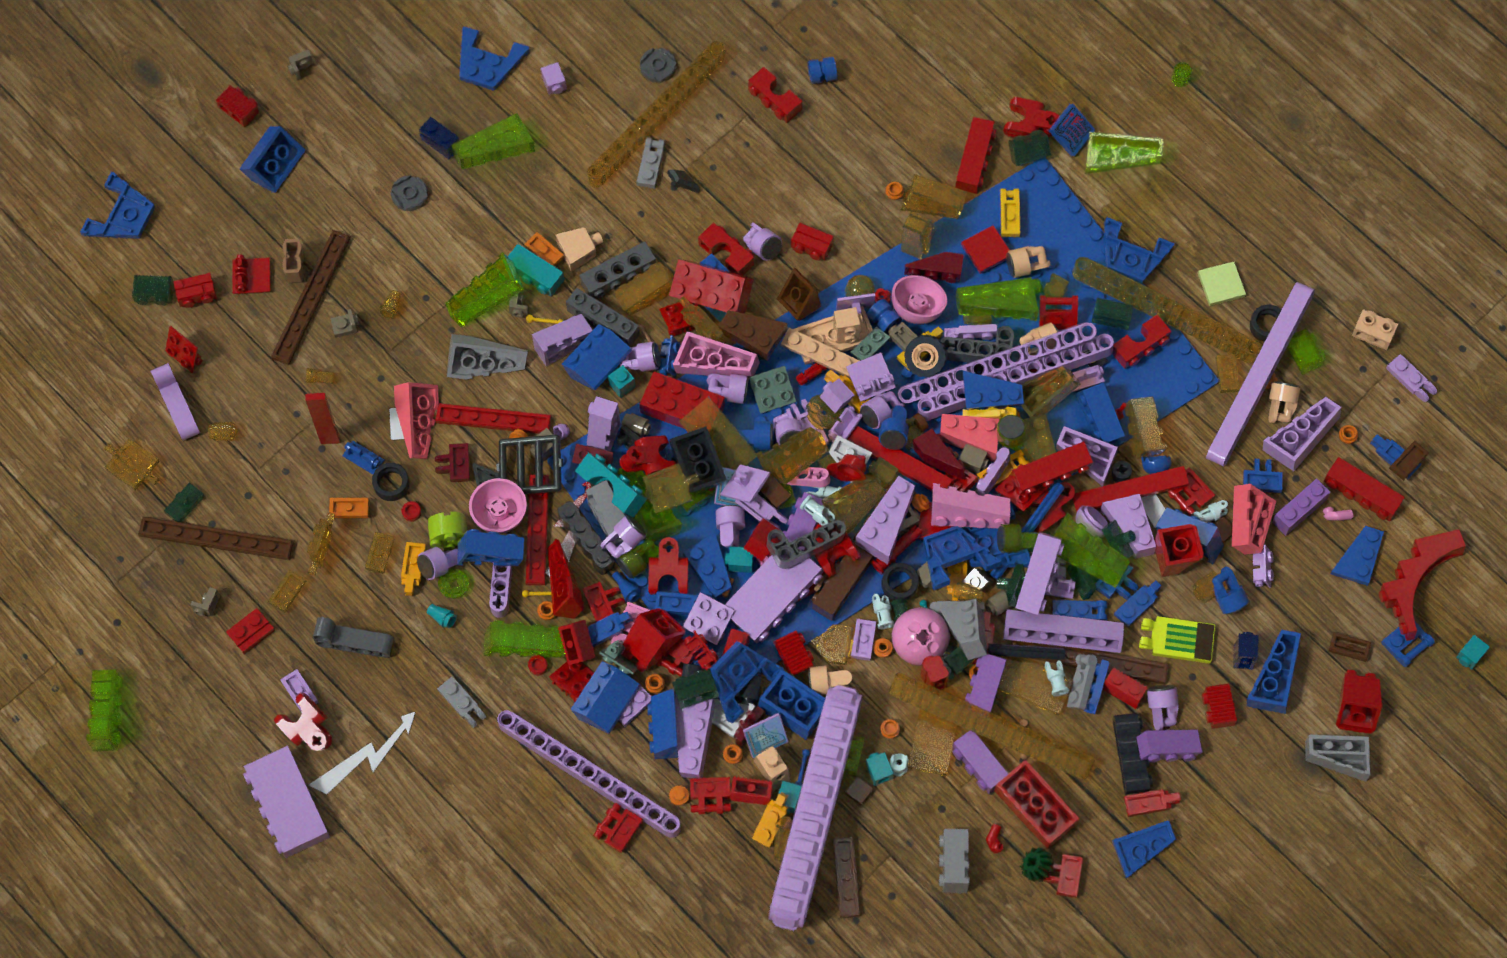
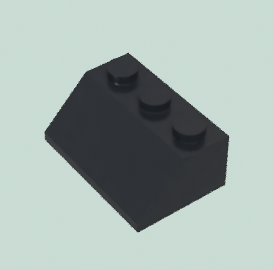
M707 426L670 439V446L689 497L708 491L727 481Z

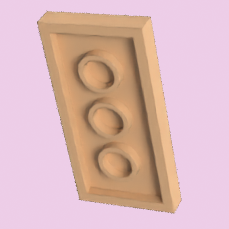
M861 306L862 332L859 333V340L853 343L836 342L833 328L834 316L794 329L842 353L854 349L873 331L863 306ZM802 356L805 365L814 362Z

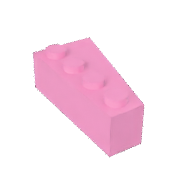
M686 332L673 367L676 373L706 376L720 374L731 376L732 373L745 375L749 378L755 375L760 362L755 353Z
M933 483L931 525L997 529L999 526H1009L1010 498L990 494L980 496L976 491L968 490L965 493L957 491L956 487L949 486L946 489L941 488L940 484Z

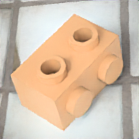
M857 308L834 311L833 328L836 342L853 343L859 340L863 320L861 313H857Z
M1362 310L1352 336L1387 350L1398 324L1390 318L1378 316L1373 311Z

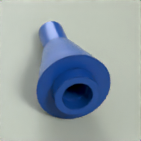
M618 571L612 574L626 603H633L640 598L641 589L624 579Z

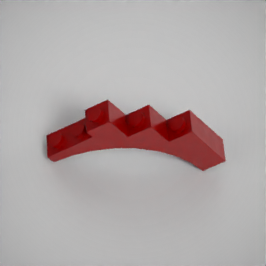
M1459 529L1415 539L1411 548L1413 558L1398 562L1397 569H1395L1397 580L1382 584L1381 591H1379L1380 601L1384 602L1386 609L1393 607L1394 616L1398 617L1400 622V632L1402 635H1405L1407 641L1413 640L1417 632L1413 617V599L1419 584L1435 567L1464 553L1466 545Z

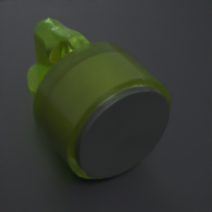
M1004 416L997 425V439L1005 447L1011 448L1014 451L1020 450L1026 437V424L1019 416Z
M1001 524L997 532L998 549L1001 553H1019L1021 548H1034L1039 533H1022L1019 524Z
M649 539L633 548L630 552L616 558V561L623 572L629 578L634 579L647 569L646 565L649 564V557L659 556V547L654 544L653 540Z

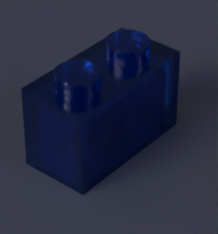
M432 117L419 128L421 140L448 160L461 147L459 137Z
M1252 632L1238 634L1233 650V668L1253 670L1258 659L1259 635H1253Z

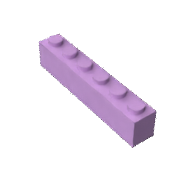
M1008 609L1006 611L1005 640L1121 653L1124 623L1042 613L1036 615L1030 612Z

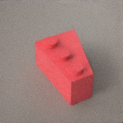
M942 414L940 435L945 443L960 449L969 444L986 451V458H989L990 461H996L999 419Z
M1252 484L1234 486L1232 547L1244 555L1262 552L1276 505V500Z

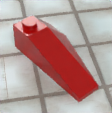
M555 539L548 547L553 616L575 619L583 611L584 602L582 601L581 591L560 540Z

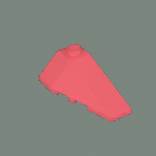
M412 382L395 385V407L409 458L427 459L431 442L430 431L435 423L433 417L439 403L438 385Z

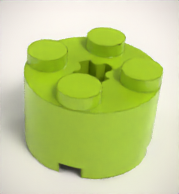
M443 512L429 517L428 532L430 546L433 548H443L444 551L455 549V546H458L459 541L468 531L465 514L450 512L451 515L444 516Z

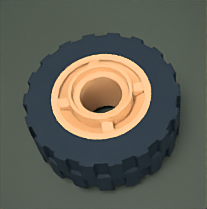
M926 334L915 337L906 347L904 353L905 364H907V368L914 375L925 378L934 376L942 370L946 363L947 352L945 345L935 336ZM928 351L931 355L930 360H922L921 352Z

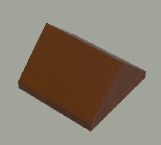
M793 268L777 300L796 320L800 321L819 309L821 303L817 289L796 268Z

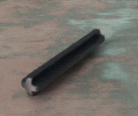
M1005 644L988 645V654L994 656L1064 660L1066 654L1064 648Z

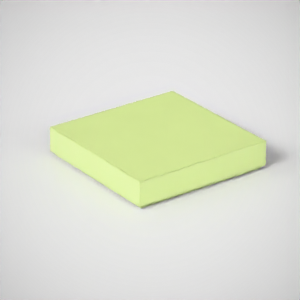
M1234 262L1198 271L1209 306L1246 296Z

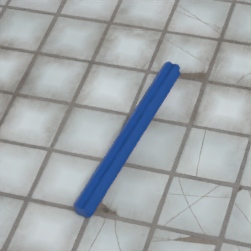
M1058 482L1054 484L1018 534L1016 550L1007 551L1008 554L1020 551L1064 490L1062 484ZM1008 567L994 568L990 575L994 579L999 580Z

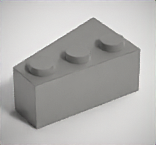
M607 480L586 490L588 505L606 537L614 531V526L627 515L612 503L614 491L612 492ZM618 537L613 543L618 547L623 540Z
M977 599L939 609L948 628L968 660L987 655L984 614Z
M1308 735L1305 741L1306 761L1365 782L1370 776L1369 737Z
M944 829L943 835H939V847H943V855H939V867H943V874H939V886H943V893H967L969 886L968 829Z

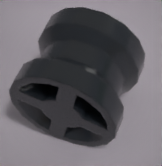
M1126 461L1115 463L1111 473L1113 481L1118 483L1129 480L1132 473L1131 465Z

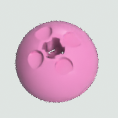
M911 275L899 279L894 284L892 304L897 314L907 322L926 324L934 321L943 313L947 305V296L943 288L935 281L927 277Z
M501 478L487 480L480 484L472 493L469 501L470 515L476 525L486 532H498L499 534L507 533L516 528L522 522L527 508L526 497L522 489L514 482Z
M913 608L906 611L897 619L892 630V643L895 651L904 661L912 665L922 666L923 660L931 655L942 657L950 641V632L946 621L940 614L928 608Z

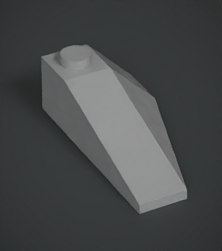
M452 334L448 355L447 377L471 379L474 376H488L491 373L525 369L528 351L472 336Z

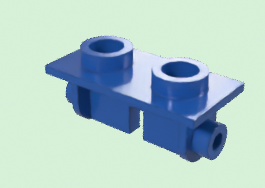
M670 336V339H664L661 344L660 355L662 357L666 356V358H661V365L658 371L665 376L669 373L676 378L673 363L681 345L673 336Z
M352 441V443L347 442L344 447L346 451L342 456L372 475L384 462L383 458L355 441Z

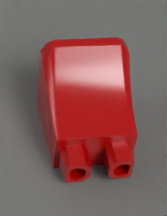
M1187 524L1157 530L1155 552L1161 577L1180 574L1185 568L1203 558L1204 554L1195 525Z
M657 608L640 613L622 644L625 647L623 655L629 660L636 657L639 660L636 668L640 672L647 671L652 665L657 664L664 654L683 637L685 629L663 609Z
M1347 670L1341 686L1336 726L1342 730L1367 734L1373 733L1376 730L1382 709L1380 679H1377L1374 673H1367L1364 677L1358 676L1355 670Z

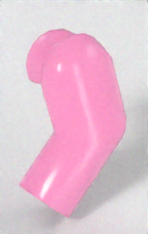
M1326 507L1323 510L1324 518L1327 520L1342 521L1353 518L1352 510L1334 511L1332 507Z

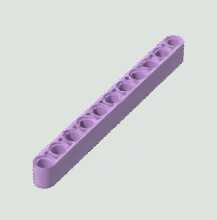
M1296 282L1213 440L1206 459L1223 467L1226 465L1311 302L1315 289Z
M1081 323L934 376L915 381L900 387L898 397L902 402L910 403L964 384L963 380L959 381L956 379V372L964 370L974 373L973 368L976 364H982L984 367V371L979 375L988 376L1088 341L1095 337L1096 327L1092 323ZM1085 326H1090L1092 328L1091 335L1084 336L1082 329ZM1067 332H1072L1074 335V339L1070 343L1064 340V335ZM1050 338L1056 341V346L1053 349L1046 347V341ZM1030 345L1037 346L1038 352L1035 355L1028 353ZM1013 351H1018L1020 354V358L1016 362L1010 360V354ZM995 357H999L1002 360L999 368L992 366L991 362ZM941 376H945L948 379V383L944 387H940L937 384L938 378ZM922 383L930 385V390L927 393L920 392L919 387ZM904 389L911 390V398L903 399L901 397L902 391Z
M1101 334L1088 341L990 374L987 377L1021 384L1024 387L1110 356L1113 352L1114 341L1110 335ZM1105 343L1108 344L1109 347L1104 348L1100 345ZM1084 350H1090L1091 353H1090V354H1085V353H1083L1082 351H1084ZM1071 356L1074 359L1066 360L1065 357ZM1050 362H1052V363H1055L1056 365L1053 366V367H1050V366H1048L1047 364L1050 363ZM1036 369L1038 372L1031 373L1029 370ZM1013 375H1018V376H1020V378H1019V379H1013L1012 376H1013ZM964 384L922 398L918 402V413L927 421L940 417L942 414H948L965 408V398L958 397L960 394H965ZM943 400L949 402L947 405L940 404ZM930 407L931 410L923 411L922 408Z
M505 710L498 715L500 729L513 739L607 799L619 804L623 809H628L641 817L643 822L665 836L673 838L680 833V821L675 815L513 712ZM509 718L512 720L509 725L502 724L504 719ZM521 729L528 730L526 735L518 734ZM538 739L545 741L541 746H537L534 743ZM558 749L561 751L558 756L551 755L553 750ZM570 760L577 761V764L573 767L567 765ZM588 770L594 772L591 777H585L583 774ZM609 781L610 785L603 788L600 786V783ZM620 791H624L627 793V795L624 798H618L616 796L617 793ZM635 802H642L644 804L640 809L633 807ZM653 812L660 814L658 819H651L649 816ZM675 823L677 826L675 829L669 830L666 828V825Z

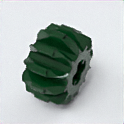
M1039 847L1031 848L1030 852H1025L1026 857L1021 858L1023 864L1019 866L1023 870L1022 874L1032 882H1043L1044 877L1049 878L1048 873L1054 871L1051 868L1055 864L1052 860L1053 856L1045 849Z

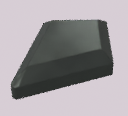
M667 171L668 176L672 180L671 185L673 187H681L696 193L700 191L698 185L684 171Z
M623 426L620 429L617 443L619 446L624 445L629 449L635 446V441L640 439V437L628 427Z
M472 464L477 487L487 480L499 478V473L478 464Z

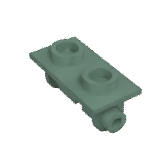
M876 327L851 353L859 361L869 358L890 339V336Z

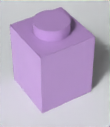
M558 62L541 68L542 79L549 95L559 94L566 90V82Z
M837 379L833 383L831 381L823 387L824 392L820 398L834 413H837L849 403L854 394L840 379Z

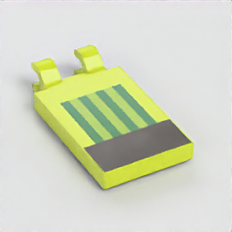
M1159 616L1156 617V621L1143 618L1141 630L1152 631L1151 639L1141 637L1139 648L1152 650L1153 656L1211 663L1215 624Z

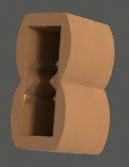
M285 239L283 243V253L285 256L283 270L288 283L302 282L304 278L302 266L304 251L299 239Z

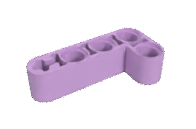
M167 363L151 370L182 441L200 434L169 364Z
M493 563L490 609L495 617L502 618L507 615L509 610L512 566H494ZM501 567L507 568L503 573L498 572V569ZM500 585L505 586V589L502 591L496 590ZM498 599H501L502 605L500 606V609L496 608L498 607L499 603Z

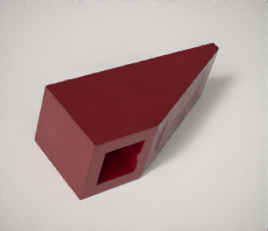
M943 252L905 264L904 275L923 276L931 280H945L948 283L960 282L964 254Z
M930 429L913 439L914 451L925 464L962 480L965 478L963 462L954 457L953 450L950 447H946L939 433L936 434L933 429Z

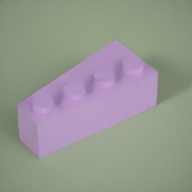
M1327 397L1323 398L1306 410L1303 415L1297 416L1290 424L1277 430L1273 436L1267 437L1263 441V451L1292 471H1295L1338 421L1341 407Z
M900 476L897 477L857 534L855 543L857 546L886 564L889 563L912 501L915 485Z
M1039 532L1015 608L1036 615L1040 611H1044L1047 600H1044L1046 592H1050L1053 583L1049 581L1051 573L1055 574L1058 563L1055 560L1057 555L1061 556L1064 544H1061V538Z
M674 692L679 772L685 778H702L712 718L714 716L715 701L709 697Z

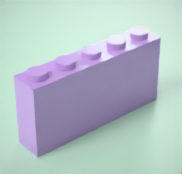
M771 555L725 604L735 610L731 620L745 633H748L753 641L756 643L759 641L763 642L769 635L768 631L773 626L777 627L783 619L781 617L786 612L790 613L795 608V602L799 598L803 599L809 593V587L812 584L816 585L822 579L823 570L810 558L788 569H782L776 564ZM788 555L780 556L784 560L790 559Z
M288 746L244 766L246 773L243 774L247 784L252 783L254 790L251 793L255 801H260L262 805L259 808L263 819L267 818L270 823L267 825L270 835H275L278 842L275 843L279 854L283 853L287 858L330 837Z

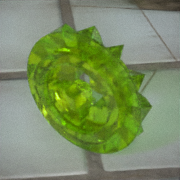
M449 569L446 574L439 577L438 588L446 598L456 599L457 597H463V594L468 591L469 579L459 569ZM457 579L459 587L454 586L453 589H450L451 585L448 582H454Z

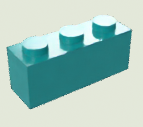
M517 244L505 259L506 270L510 274L518 275L527 285L532 284L543 295L547 294L552 297L564 281V274L561 270L520 244Z

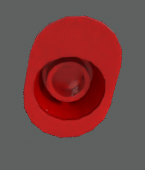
M846 454L838 463L829 464L826 469L832 477L841 481L865 480L866 457L863 455Z

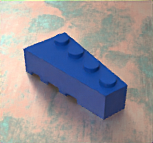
M1286 630L1280 631L1263 665V669L1247 698V707L1286 714L1301 633Z

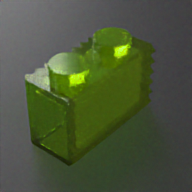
M1307 328L1294 333L1287 349L1301 374L1303 375L1323 366L1325 353L1321 348L1318 349L1314 334L1309 333Z

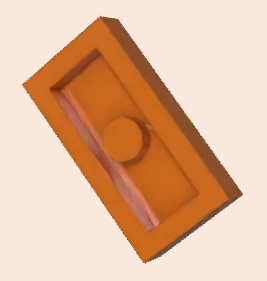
M538 232L524 244L527 250L554 267L564 258V254Z
M368 497L330 498V518H368L369 516Z

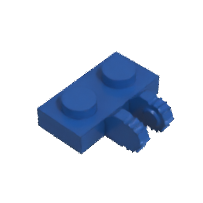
M1256 458L1254 459V470L1243 471V485L1252 484L1262 492H1282L1283 472H1271V459H1266V471H1259L1260 460Z
M1117 557L1094 585V588L1108 599L1117 592L1121 597L1128 600L1131 597L1130 593L1120 585L1124 583L1134 591L1138 589V586L1128 578L1133 568Z

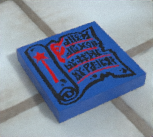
M1069 104L1049 129V132L1070 156H1075L1095 131L1094 127L1074 104Z

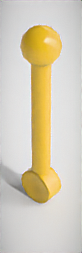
M532 315L526 316L528 323L536 321L558 324L564 321L563 319L551 320L534 318Z
M528 590L522 592V596L525 598L528 596L551 595V592H529Z

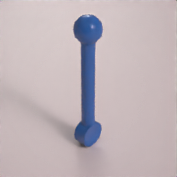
M804 749L802 751V764L799 772L798 781L795 782V784L799 786H802L801 781L804 773L807 756L810 755V751L808 749Z

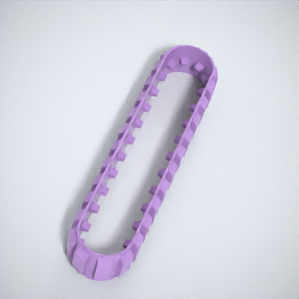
M837 685L834 688L829 687L770 908L769 920H772L777 927L795 930L798 927L803 928L860 711L862 695L855 688Z

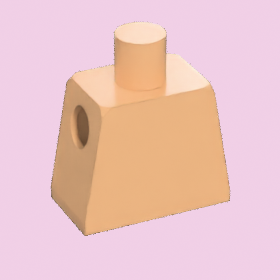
M579 228L556 235L557 244L564 254L571 272L595 258V246L603 243L599 232L589 236L586 228Z
M773 746L755 757L754 762L768 782L772 781L773 791L779 789L783 781H791L787 766Z

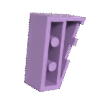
M582 314L573 316L570 319L532 334L534 349L547 367L573 352L593 330Z
M596 396L595 401L591 402L588 408V413L590 414L587 446L611 451L621 425L618 403Z
M1064 426L1057 441L1056 449L1061 451L1084 441L1093 461L1089 467L1090 469L1085 473L1103 486L1117 454L1118 447Z
M1140 494L1103 502L1100 510L1101 513L1106 516L1112 528L1120 535L1121 540L1133 557L1137 559L1154 555L1156 544Z

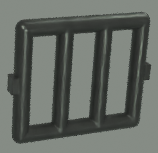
M559 435L499 440V463L496 464L499 478L507 479L506 446L517 445V484L524 494L559 492L561 490L563 459H561ZM542 443H553L554 484L543 485ZM535 444L536 486H525L524 445Z

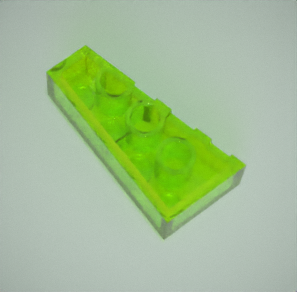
M517 113L452 145L453 155L461 169L483 165L485 162L492 160L499 161L509 156H520L521 153L536 152L534 141Z
M1089 132L1085 174L1160 164L1163 139Z
M504 252L498 255L499 259L493 264L490 262L480 276L476 275L472 278L471 283L466 288L462 287L445 302L450 317L460 327L524 290L514 263Z
M1031 277L960 287L956 290L955 299L959 315L994 316V318H1001L1002 316L1013 317V319L1019 320L1027 318L1031 321H1037L1039 310Z
M618 468L617 473L631 480L629 484L632 486L636 485L642 489V495L647 498L635 517H633L646 532V537L643 539L644 545L680 533L682 528L681 521L675 517L671 508L665 504L661 495L650 484L651 482L644 472H627L622 468Z
M1067 513L1054 535L1061 538V544H1064L1061 556H1057L1116 588L1130 561L1113 547L1105 546L1100 537L1097 535L1092 536L1086 531V526L1082 523L1077 524L1072 520L1073 516Z
M495 620L490 622L484 634L483 656H490V653H500L501 657H508L509 654L517 653L520 657L532 656L534 653L547 658H564L566 653L564 652L561 634H559L558 630L560 626L547 628L540 624L527 626L521 622L507 624L504 621Z
M116 669L92 670L90 693L94 700L89 701V710L92 718H88L87 726L89 727L90 734H86V741L93 751H117L118 744L121 743L118 725H121L122 722L121 713H119V706H122V695L119 694V687H122L123 679Z

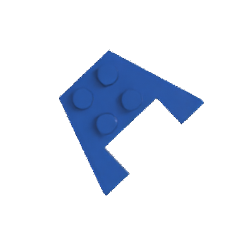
M463 26L460 80L494 91L509 75L512 68L520 63L522 57L529 53L530 48L514 42L507 58L474 48L479 31Z
M111 172L104 186L105 189L119 193L118 200L105 224L87 218L80 233L82 236L139 239L155 206L142 194L131 188L127 182L121 180L114 172Z
M1106 217L1104 222L1106 271L1142 284L1172 250L1174 243L1158 238L1154 251L1151 252L1118 239L1122 223Z
M1010 502V520L1015 519V513ZM964 528L967 533L976 539V543L981 547L985 546L989 549L990 554L995 558L1001 559L1000 567L1028 568L1031 559L1028 549L1009 554L1007 551H999L997 528ZM976 557L969 559L971 567H982Z
M953 526L928 535L923 539L933 590L950 585V579L943 570L946 567L974 557L978 559L985 571L1000 567L1002 563L1000 558H995L991 555L989 549L985 546L981 547L976 543V539L961 527Z
M738 641L710 668L726 720L733 724L744 712L734 697L759 670L771 682L781 670H784L781 666Z

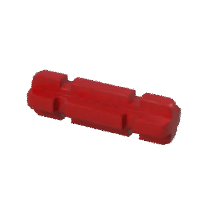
M815 363L806 369L804 373L797 375L796 380L800 385H804L807 383V380L813 379L822 373V370L825 371L828 368Z

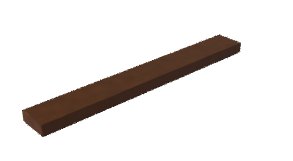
M332 230L271 355L273 360L286 365L290 364L351 239L349 235Z
M142 517L138 533L139 537L289 561L294 544L293 540L149 517Z
M1014 640L1012 642V645L1064 648L1066 652L1065 659L1060 661L1065 666L1077 668L1076 657L1079 654L1095 655L1099 664L1101 660L1109 661L1106 674H1110L1112 669L1116 668V670L1123 672V674L1133 679L1163 685L1166 683L1169 664L1091 649ZM1029 658L1055 664L1058 661L1057 659Z

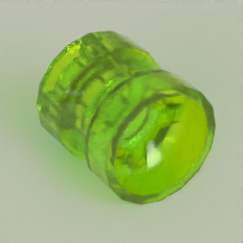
M1180 62L1175 65L1172 74V82L1175 86L1184 87L1189 83L1192 73L1189 64Z

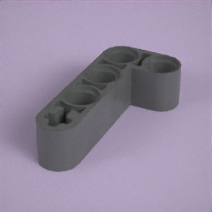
M1008 326L1000 327L997 331L996 342L943 337L940 340L945 347H948V350H946L947 360L970 363L1013 348L1014 332ZM1001 336H1007L1009 339L1004 340ZM966 348L969 350V352L964 353L961 351V349ZM980 351H987L988 354L983 355ZM995 357L991 363L994 366H1001L1002 360L999 357Z
M835 520L790 543L781 530L775 529L768 534L767 548L776 564L782 569H788L842 542L845 537L846 526L842 521ZM775 538L779 539L781 542L775 544L771 540ZM822 538L824 542L818 543L815 539ZM804 546L807 550L800 551L798 547ZM788 555L790 559L784 560L780 556Z
M324 617L317 618L313 634L315 644L320 647L383 658L390 657L394 640L393 636L384 633L337 626L333 620Z

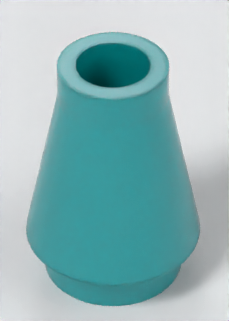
M431 604L427 609V614L443 628H451L457 618L454 611Z

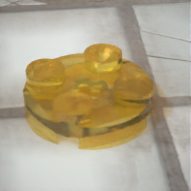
M821 394L815 395L806 405L809 422L820 430H824V428L831 429L836 421L841 423L842 421L839 417L843 413L844 408L834 413L820 398Z

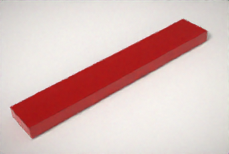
M305 394V401L320 443L340 444V436L326 394Z
M438 403L435 421L439 424L506 431L519 429L526 433L540 434L546 428L550 431L551 415Z
M857 425L847 438V440L871 451L872 458L932 492L933 483L940 484L941 488L946 489L953 484V479L899 449L885 448L879 442L878 437Z
M1181 466L1074 494L1072 499L1077 513L1082 505L1098 509L1101 508L1103 502L1140 494L1142 498L1189 486L1185 467Z
M530 475L529 486H536L535 475ZM543 475V485H549V475ZM549 492L529 494L526 585L545 586Z

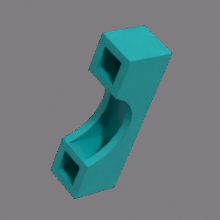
M588 452L575 472L593 485H597L605 480L610 481L614 491L612 503L623 513L635 517L647 500L642 495L643 490L636 485L632 486L629 484L631 480L623 474L619 475L617 473L618 469L613 465H607L604 457Z

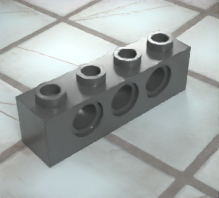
M644 241L580 274V283L589 296L599 299L610 290H617L622 284L628 281L632 282L638 276L653 271L656 267V258ZM633 262L640 263L637 266L631 265ZM618 270L623 271L621 274H616L615 272ZM600 279H606V280H607V281L604 282V283L598 282Z
M578 288L574 290L566 301L569 313L574 316L582 314L588 324L594 328L600 324L610 329L629 347L632 346L640 335L639 325Z

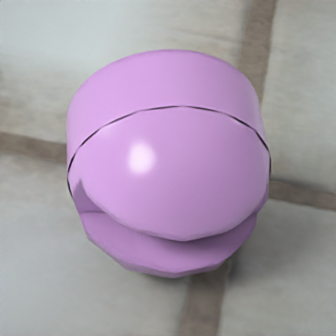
M558 424L554 426L553 433L554 435H559L560 440L568 437L570 429L566 424Z

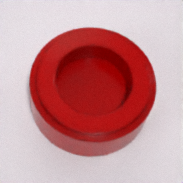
M410 501L403 505L401 511L405 520L413 522L420 518L421 508L418 503Z
M541 655L531 657L528 661L530 673L535 676L543 675L548 669L547 660Z

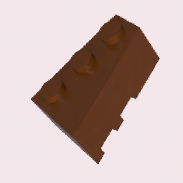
M728 310L718 326L719 333L767 361L788 330L787 323L730 310Z

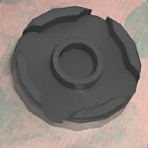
M664 48L650 49L640 59L641 73L651 82H665L675 73V58L670 51Z
M404 176L394 182L391 189V198L398 209L414 211L425 204L428 198V190L420 178Z

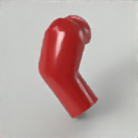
M992 824L986 837V842L990 851L997 854L1002 852L1004 848L998 839L1002 828L997 824Z

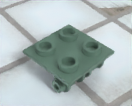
M785 366L749 377V385L751 390H753L760 414L796 402Z
M621 640L615 641L599 653L603 655L602 658L610 664L614 662L626 674H634L638 671L636 664L621 656L624 650L623 641Z

